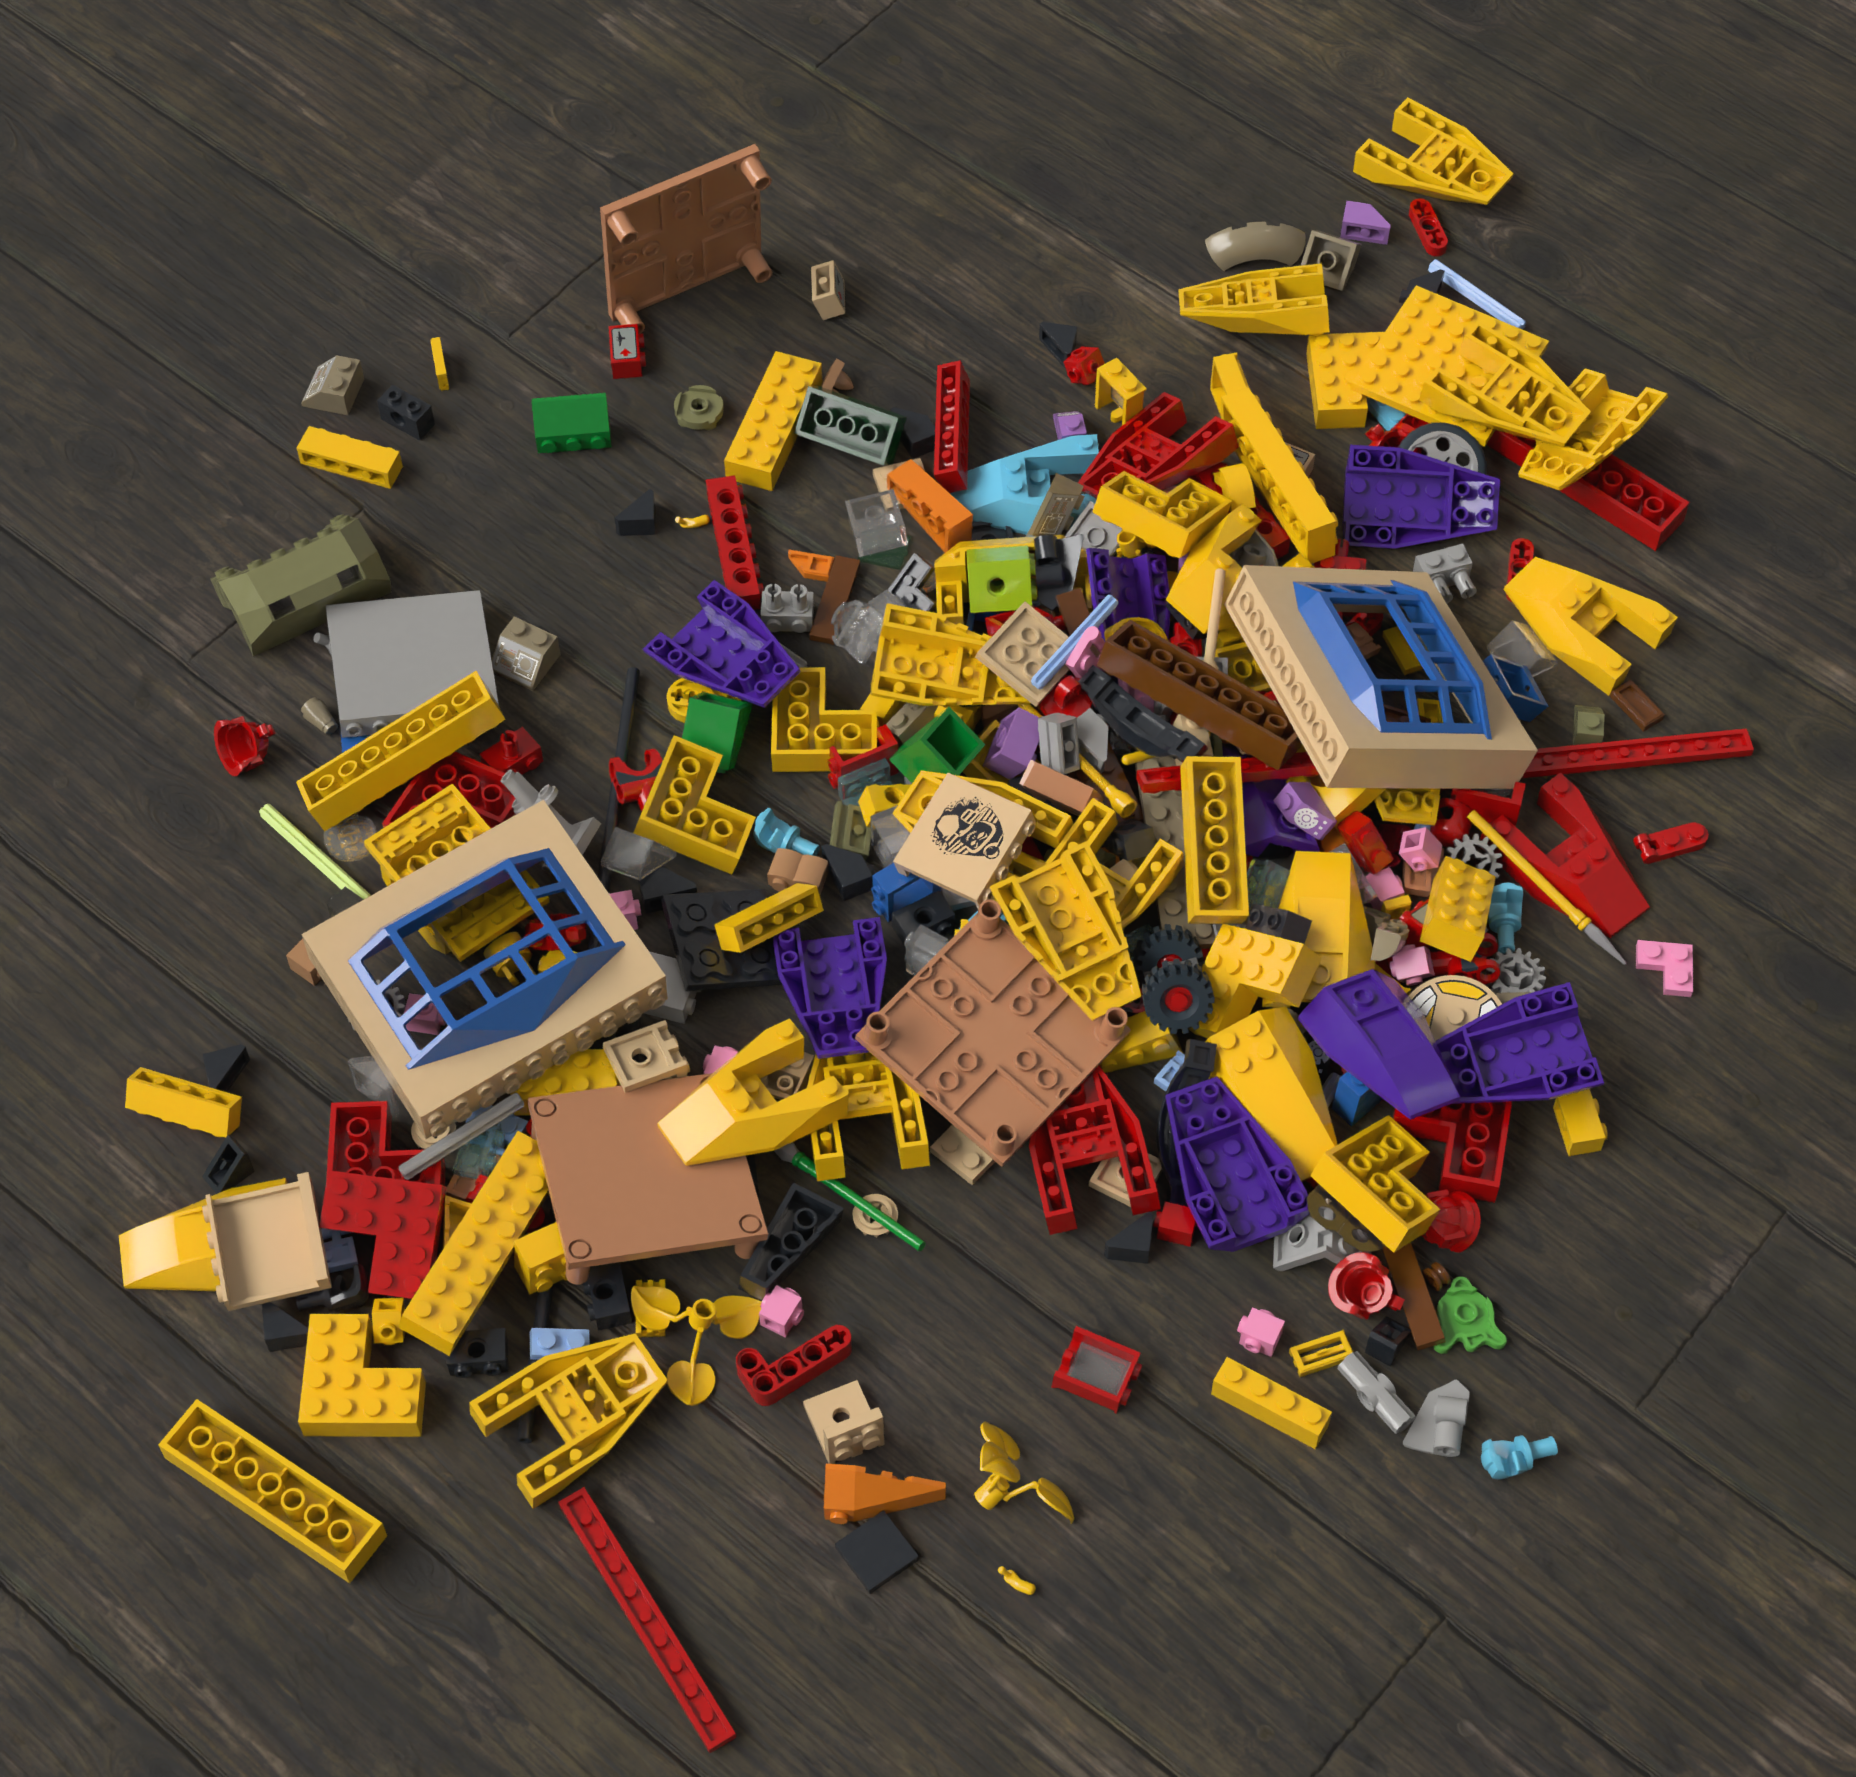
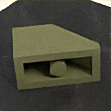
M1575 705L1573 745L1602 743L1605 716L1602 708Z

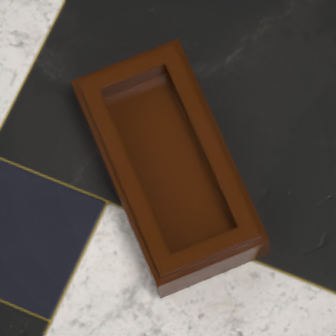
M1632 680L1611 691L1610 698L1643 732L1664 719L1665 714Z

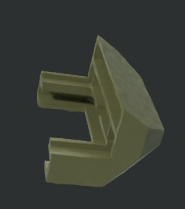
M344 514L338 515L330 519L331 524L325 526V529L317 532L318 537L311 540H308L307 537L293 543L294 548L287 551L284 548L276 550L270 554V559L263 562L261 559L254 560L247 564L248 569L246 570L229 569V566L214 572L216 576L210 578L222 606L232 610L253 656L326 623V605L374 601L391 593V581L387 571L358 518L350 517L349 515L344 516ZM350 568L353 577L340 582L337 573ZM290 596L293 605L272 614L268 605Z

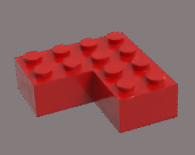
M454 751L450 756L444 757L431 765L429 769L414 776L382 825L385 828L451 784L459 790L491 829L516 815L512 808L516 798L501 783V779L505 775L504 772Z
M388 1101L331 1103L327 1174L328 1170L406 1180L400 1173L399 1166L423 1150L390 1151L392 1115ZM445 1159L439 1160L407 1181L445 1186Z
M1512 1101L1449 1104L1411 1120L1394 1108L1393 1119L1411 1136L1446 1142L1439 1191L1448 1189L1449 1192L1462 1191L1469 1194L1473 1199L1495 1203L1500 1186Z
M328 1170L319 1228L376 1236L368 1293L412 1299L436 1262L447 1187L438 1184Z

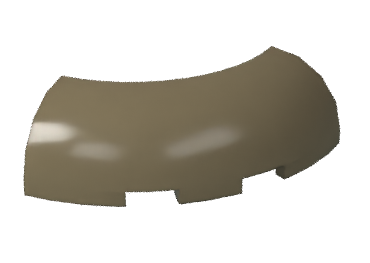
M1266 222L1247 223V227L1232 230V227L1221 230L1205 239V244L1211 258L1223 271L1246 261L1261 259L1279 261L1291 267L1303 253L1305 233L1293 226L1280 223V226L1267 225Z
M1363 906L1373 947L1371 960L1381 961L1396 955L1403 948L1408 938V925L1402 920H1390V914Z

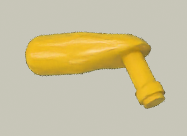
M704 514L696 518L682 519L681 517H676L675 521L680 523V526L683 528H697L708 524L710 518Z
M1003 1566L998 1568V1572L1004 1575V1580L1014 1589L1027 1595L1034 1594L1036 1589L1034 1584L1020 1579L1013 1570H1006Z

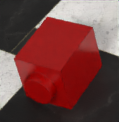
M1165 1201L1163 1211L1157 1210L1154 1227L1158 1228L1157 1239L1190 1247L1196 1221L1189 1207Z

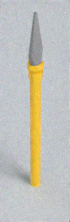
M1475 810L1467 816L1477 828L1569 916L1575 925H1578L1580 931H1584L1592 941L1621 963L1626 964V961L1601 930L1591 923L1592 920L1589 917L1586 918L1583 912L1576 909Z

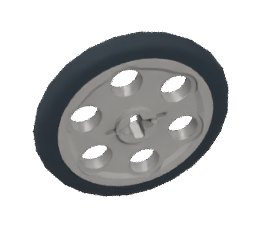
M1430 423L1420 426L1410 432L1398 447L1409 451L1423 448L1428 457L1441 461L1449 458L1447 463L1457 466L1460 465L1456 462V456L1459 453H1465L1469 456L1470 462L1463 468L1487 475V461L1479 442L1468 431L1457 425ZM1445 438L1449 441L1450 447L1447 451L1442 452L1437 449L1436 441L1438 439Z

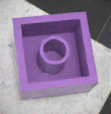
M1019 707L1003 718L983 766L1009 780L1018 774L1021 775L1027 769L1030 760L1035 761L1037 758V754L1034 752L1037 745H1040L1038 732L1039 717Z

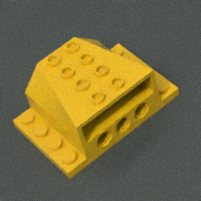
M451 784L364 840V846L379 863L382 878L385 884L389 886L491 828L459 790ZM526 870L519 873L530 889L540 887ZM510 878L424 926L418 932L432 948L445 955L452 951L461 962L533 914L534 911ZM548 896L537 899L542 907L549 903Z

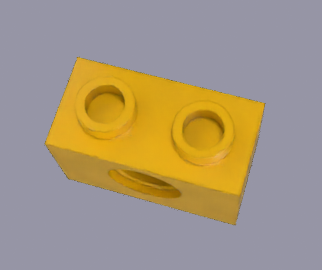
M874 784L866 786L858 801L866 826H903L892 813L912 784Z

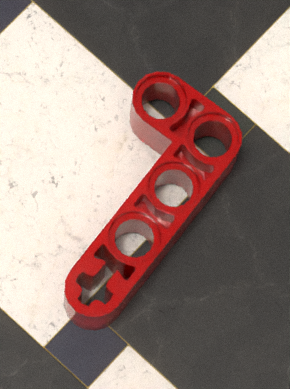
M834 1325L770 1365L766 1363L756 1349H742L736 1356L737 1375L756 1403L762 1406L772 1405L850 1356L852 1352L851 1333L845 1326ZM811 1355H819L821 1357L817 1361L807 1359ZM746 1363L756 1364L752 1369L743 1368V1365ZM787 1370L797 1372L793 1376H785L783 1374ZM763 1385H769L772 1387L769 1391L766 1392L760 1391L758 1389Z

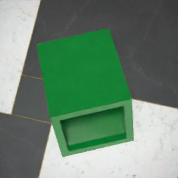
M701 692L690 697L682 739L723 755L716 772L726 773V770L729 771L735 767L753 703L707 692Z
M947 707L903 743L889 760L911 783L914 782L920 771L942 774L950 773L959 776L985 744L950 707Z

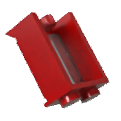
M1076 1326L1072 1341L1063 1354L1059 1370L1055 1371L1051 1388H1061L1117 1413L1120 1404L1126 1406L1132 1390L1128 1386L1131 1379L1137 1381L1143 1366L1138 1363L1141 1353Z

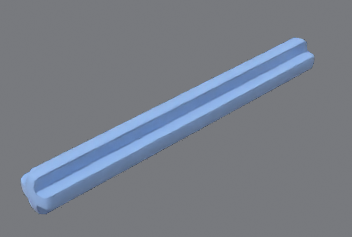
M1435 259L1430 263L1428 269L1430 273L1439 269L1445 270L1443 282L1496 319L1522 330L1525 328L1526 321L1439 260Z
M1107 595L1033 676L1031 684L1039 690L1043 689L1066 663L1085 630L1091 626L1098 628L1117 607L1118 600L1112 595Z

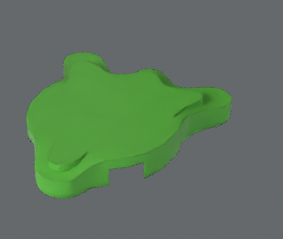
M1465 1277L1453 1279L1451 1287L1438 1302L1436 1315L1446 1342L1433 1346L1434 1350L1440 1354H1445L1458 1341L1464 1344L1468 1352H1474L1482 1345H1488L1494 1349L1504 1348L1507 1338L1495 1324V1312L1492 1302L1488 1297L1486 1299L1483 1295L1476 1292L1477 1289Z

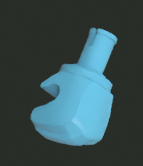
M767 808L756 818L753 835L757 844L773 853H776L777 848H784L796 851L802 855L817 856L820 845L800 837V828L796 825L790 827L787 823L778 819L771 808Z
M1502 883L1494 886L1487 919L1489 928L1493 932L1498 933V952L1505 954L1507 948H1510L1512 953L1515 951L1514 932L1522 927L1523 889L1513 883Z
M1523 1435L1516 1436L1514 1442L1504 1440L1492 1441L1489 1439L1482 1443L1481 1462L1492 1479H1505L1532 1469L1534 1459L1556 1455L1558 1453L1557 1444L1552 1436L1533 1442H1528Z

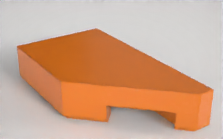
M795 550L788 551V558L804 578L828 581L834 557Z

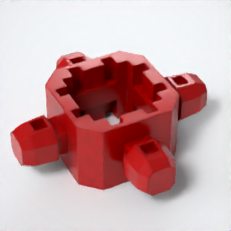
M557 913L549 914L548 916L552 921H557L575 916V914ZM539 918L531 920L525 926L526 935L524 937L544 926ZM586 923L559 930L569 947L580 944L586 938ZM547 936L529 946L537 950H560L551 936Z

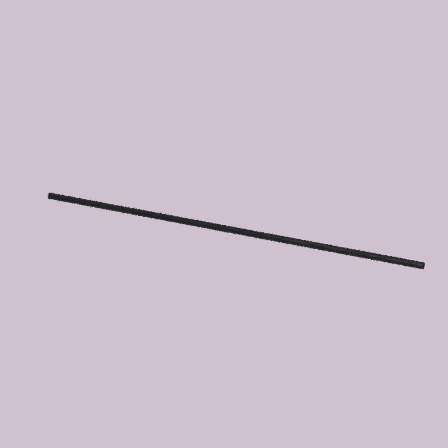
M635 667L627 669L615 757H619L626 765L640 670ZM612 782L598 871V879L608 893L621 811V803L617 799ZM591 929L587 950L596 948L599 944V940ZM552 1202L548 1225L556 1222ZM554 1284L548 1290L538 1292L533 1328H548ZM529 1353L528 1366L531 1365V1364H533L534 1362H536V1361L538 1360V1359H534V1360H533V1359H530V1353ZM537 1406L520 1416L518 1442H532Z

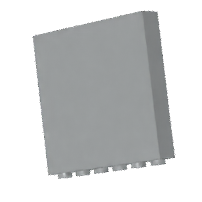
M480 590L326 605L342 738L373 735L475 671L483 679L498 704Z

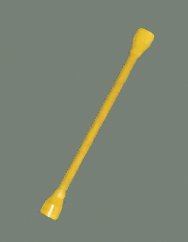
M1016 704L1018 707L1039 718L1043 717L1031 704ZM1079 753L1081 770L1100 787L1104 795L1109 799L1112 808L1122 818L1130 816L1135 811L1137 802L1128 793L1118 790L1114 785H1111Z

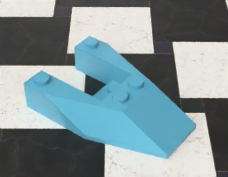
M1097 434L1069 436L968 471L967 490L953 492L951 495L973 514V522L992 523L991 527L1005 530L1006 526H1009L1012 532L1026 535L1050 488V475H1056V473L1060 475L1085 473L1099 453ZM1081 494L1085 497L1079 510L1075 508L1072 510L1070 516L1074 517L1070 528L1088 503L1091 501L1095 504L1097 498L1089 494Z

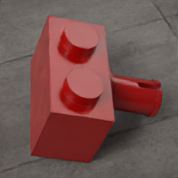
M523 727L515 732L511 730L505 731L506 737L502 733L500 736L501 741L480 753L481 763L504 773L512 770L523 775L529 770L536 769L543 762L541 746Z

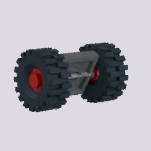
M1164 924L1165 929L1160 930L1159 926L1153 927V934H1150L1148 931L1143 934L1144 941L1139 939L1137 942L1138 950L1134 949V964L1139 981H1142V998L1147 1017L1150 1016L1151 1023L1154 1026L1158 1023L1159 1029L1164 1032L1169 1027L1171 1034H1177V1029H1182L1183 1034L1189 1033L1188 1027L1192 1026L1194 1030L1200 1027L1198 1022L1201 1020L1205 1023L1208 1020L1207 1013L1212 1014L1213 989L1205 971L1202 972L1201 969L1205 963L1202 949L1196 936L1193 937L1192 932L1188 929L1183 932L1182 926L1176 925L1175 930H1173L1170 924Z

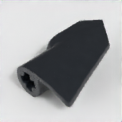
M1083 534L1057 539L1054 535H1042L1034 538L1038 601L1052 611L1058 606L1055 598L1056 595L1072 591L1074 588L1084 539Z

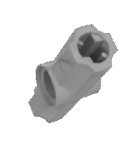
M1358 1351L1349 1354L1338 1365V1370L1357 1390V1396L1361 1403L1369 1411H1375L1395 1434L1401 1433L1414 1421L1415 1415L1396 1395L1392 1382L1384 1374H1377Z

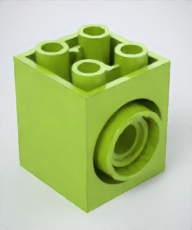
M1028 546L967 550L970 613L1017 610L1024 602H1027L1032 607V601H1037L1036 580L1031 578V576H1036L1034 553L1029 554Z

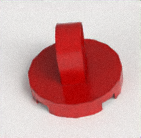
M1065 675L1040 703V709L1044 716L1061 713L1078 718L1091 708L1092 701L1087 694L1081 691L1082 686L1078 682L1079 678Z

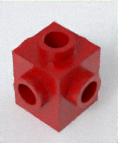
M1080 347L1074 350L1071 356L1063 362L1071 383H1081L1083 385L1093 383L1097 377V368L1105 364L1097 347Z

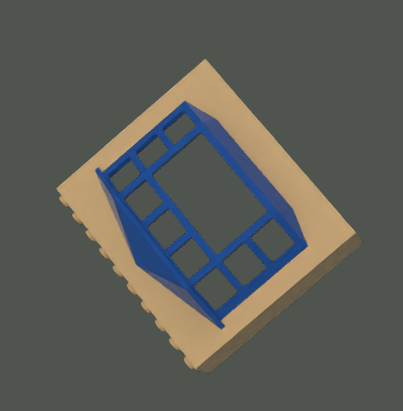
M1243 566L1224 605L1327 788L1513 789L1515 782L1520 781L1538 750L1427 572ZM1338 612L1390 613L1430 680L1377 679ZM1381 691H1404L1409 722L1386 721ZM1415 692H1438L1443 723L1420 722ZM1449 692H1452L1470 723H1454Z
M544 800L302 934L310 961L426 1139L431 1136L441 1135L447 1130L448 1126L455 1122L467 1120L472 1115V1112L481 1107L487 1108L491 1106L498 1097L505 1093L515 1092L525 1081L539 1078L545 1073L546 1069L553 1065L563 1064L569 1059L570 1055L577 1051L587 1050L593 1045L594 1041L601 1037L613 1035L620 1026L637 1021L644 1012L661 1007L665 1000L668 999L666 975ZM543 860L558 883L530 889L519 873ZM511 878L544 926L436 988L433 987L402 939ZM564 891L580 914L552 921L537 899ZM587 923L602 946L574 953L559 930ZM551 936L566 959L542 973L534 975L519 952L541 939ZM394 944L403 957L404 962L380 984H377L363 961ZM512 958L527 981L496 998L480 974L504 960ZM411 970L426 994L399 1017L386 998L385 992ZM472 980L487 1004L460 1020H455L442 1001L441 996ZM433 1003L448 1026L420 1050L407 1030L406 1025L425 1007Z

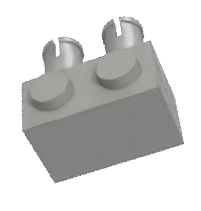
M1463 544L1415 557L1413 572H1427L1446 603L1453 599V595L1448 588L1449 586L1456 585L1461 597L1465 599L1467 598L1466 592L1469 598L1477 592L1470 579L1473 563Z
M772 584L767 585L765 591H762L761 620L770 632H810L814 620L813 592H807V588L800 584L801 591H798V584L794 585L790 591H781V587L775 584V591H773Z

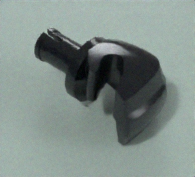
M360 1264L353 1265V1282L347 1291H344V1279L341 1275H338L332 1284V1288L295 1296L296 1300L298 1299L296 1303L299 1312L325 1305L329 1312L362 1307L370 1296V1293H368L369 1278L364 1266Z

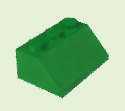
M606 393L532 399L538 453L612 447Z

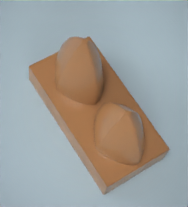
M836 358L820 387L837 393L839 392L833 389V387L840 390L853 389L851 379L842 371L845 363Z

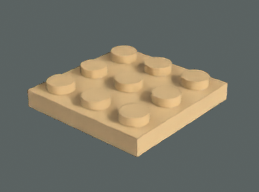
M1024 602L977 652L975 658L1037 707L1070 669L1064 664L1043 689L1040 690L1031 684V680L1069 637L1027 602Z

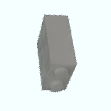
M650 952L666 975L668 999L665 1000L661 1007L655 1010L650 1009L644 1013L685 1024L688 1014L692 1015L694 1012L696 993L702 990L685 991L677 959Z

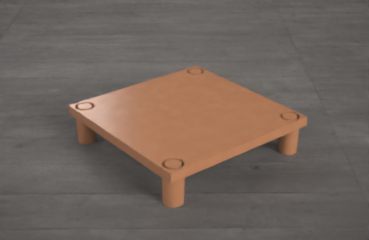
M756 144L600 207L608 314L612 321L618 320L621 325L638 324V332L641 334L645 329V325L636 311L743 266L747 267L757 283H763L772 276L773 272L761 254L760 191L769 187L772 179L760 162V150Z
M985 900L980 904L978 913L879 1012H873L868 1016L866 1025L856 1034L855 1039L996 1163L1003 1167L1128 1036L1131 1029L1126 1025V1012L1119 1007H1112L1107 1010L1104 1016L1091 1021L1017 939L1011 927L1000 918V905L994 900Z
M713 1073L659 1080L626 1093L622 1086L528 1098V1107L532 1120L531 1135L538 1144L565 1255V1275L570 1283L578 1285L586 1282L589 1277L590 1266L735 1245V1253L740 1258L750 1259L759 1241L767 1240L768 1232L746 1156L686 1166L658 1128V1122Z

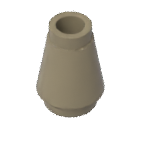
M314 697L302 706L303 718L326 735H331L337 730L338 724L323 700Z

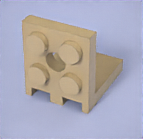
M666 1020L603 1042V1049L625 1093L664 1078L666 1080L688 1077L687 1073L690 1072L685 1056L681 1057L678 1051L679 1045L674 1034L670 1035L667 1029ZM637 1054H643L648 1059L638 1063L632 1058Z
M858 1380L803 1401V1406L829 1464H835L836 1460L842 1461L849 1457L860 1455L864 1449L870 1450L884 1445L882 1413L879 1407L870 1410ZM839 1412H845L850 1417L839 1423L833 1420L834 1415Z

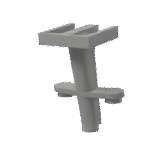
M512 770L506 772L501 779V783L516 798L512 804L514 813L517 815L544 800L583 855L601 823L592 817L573 825L569 824L550 805L558 794V789L555 786L551 787L548 784L538 792L519 772L515 773ZM544 863L542 869H544L547 873L552 874L549 867L546 865V863Z

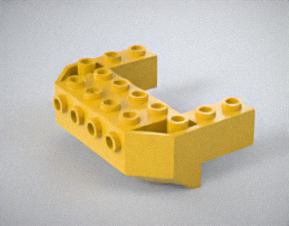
M1054 535L1057 539L1066 538L1063 535ZM1038 536L960 541L935 560L934 563L937 613L947 617L946 620L956 625L958 623L964 625V602H970L967 550L1028 546L1029 554L1034 553L1036 565L1034 538ZM1082 547L1073 590L1081 588L1089 614H1091L1092 598L1086 549Z

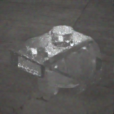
M854 600L849 603H842L834 612L831 624L834 625L835 636H832L835 645L844 648L859 663L865 664L878 644L884 614L877 607L866 602Z

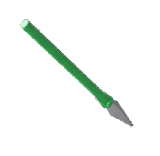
M793 1142L774 1150L783 1161L791 1162L793 1166L798 1167L807 1174H811L817 1179L814 1161L806 1156L805 1153L799 1151ZM837 1179L820 1181L920 1252L924 1249L926 1242Z

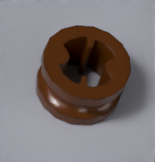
M1438 1262L1432 1263L1431 1269L1425 1268L1423 1270L1424 1279L1435 1291H1440L1442 1284L1446 1286L1451 1281L1445 1268Z

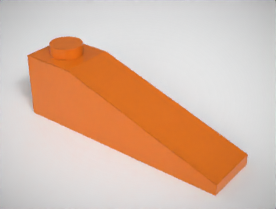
M826 1464L825 1520H830V1522L835 1524H845L848 1521L855 1522L871 1518L883 1510L888 1514L946 1499L945 1482L914 1476L899 1480L892 1475L893 1472L882 1471L880 1475L865 1473L866 1467Z

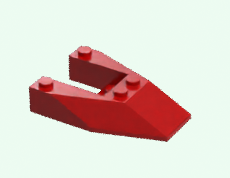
M1163 392L1112 433L1078 483L1084 486L1083 492L1097 498L1102 485L1125 471L1163 491L1222 462L1238 449L1239 445L1234 425L1215 416L1182 444L1168 439L1184 426L1187 420L1181 399Z
M1559 773L1541 786L1537 805L1557 822L1570 837L1546 855L1503 814L1490 823L1576 909L1583 912L1586 918L1589 917L1592 920L1591 923L1599 928L1605 936L1613 937L1649 910L1648 902L1614 841L1580 790L1562 773ZM1483 832L1480 841L1487 837ZM1489 839L1487 845L1491 846L1494 843ZM1498 847L1493 850L1494 854L1501 853L1502 855L1496 859V862L1502 864V868L1534 899L1567 915Z
M1098 1066L1030 1137L1029 1149L1049 1235L1077 1229L1064 1169L1106 1159L1119 1158L1133 1216L1161 1209L1140 1122L1102 1068Z

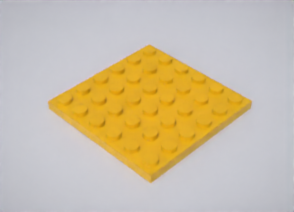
M1416 285L1351 382L1350 389L1425 422L1457 425L1468 431L1481 446L1485 447L1496 429L1439 413L1421 402L1419 398L1425 380L1438 366L1476 390L1481 391L1494 375L1459 354L1464 335L1477 320L1540 358L1548 348L1549 341Z

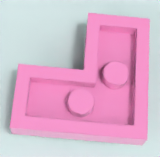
M1638 940L1636 944V969L1663 971V995L1691 997L1693 993L1692 945Z

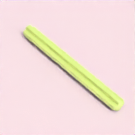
M265 804L260 809V816L353 901L359 903L371 896L271 804Z

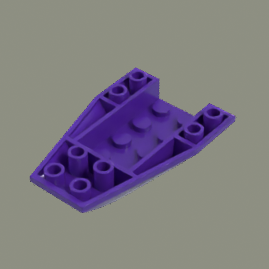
M1350 445L1344 484L1343 539L1349 542V546L1396 549L1497 530L1500 479L1403 448Z
M1087 548L1086 554L1093 610L1107 595H1112L1118 600L1117 607L1098 627L1101 632V638L1105 641V630L1119 621L1140 617L1157 623L1169 640L1170 611L1166 607L1169 584L1165 555L1144 554L1131 559L1111 557L1107 549ZM1111 675L1113 681L1118 684V678Z
M714 580L697 596L702 610L672 639L660 632L643 648V651L678 677L765 708L801 671L752 607Z
M1222 743L1223 757H1241V759L1254 757L1246 754L1241 755L1237 747ZM1285 779L1242 783L1246 854L1259 857L1270 842L1275 845L1292 848L1294 855L1296 851L1320 852L1315 838L1287 821L1273 801L1286 786Z
M880 917L853 920V935L801 941L799 928H791L773 936L778 977L818 1059L869 1052L855 1037L866 1025L868 1016L873 1012L880 1011L887 966Z
M1371 969L1325 986L1299 1015L1298 1020L1329 1058L1410 1120L1459 1101L1458 1091L1424 1014L1394 979Z
M1570 982L1515 997L1436 1040L1460 1096L1459 1101L1452 1104L1550 1100L1604 1085L1596 1057H1592L1578 1016V1005Z
M1218 1077L1165 1095L1185 1200L1209 1249L1235 1252L1286 1233L1309 1215L1307 1207L1308 1193L1291 1160Z

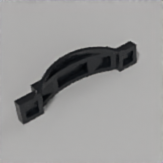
M1092 665L1078 681L1082 686L1081 691L1089 696L1106 723L1124 741L1137 750L1155 757L1170 756L1182 763L1187 756L1201 757L1208 750L1204 742L1187 730L1184 732L1157 716L1096 666Z
M1193 1039L1187 1040L1184 1063L1172 1078L1165 1095L1208 1080L1210 1073L1214 1071L1217 1044ZM1164 1096L1158 1118L1157 1147L1161 1167L1166 1176L1165 1180L1169 1181L1166 1202L1188 1207Z

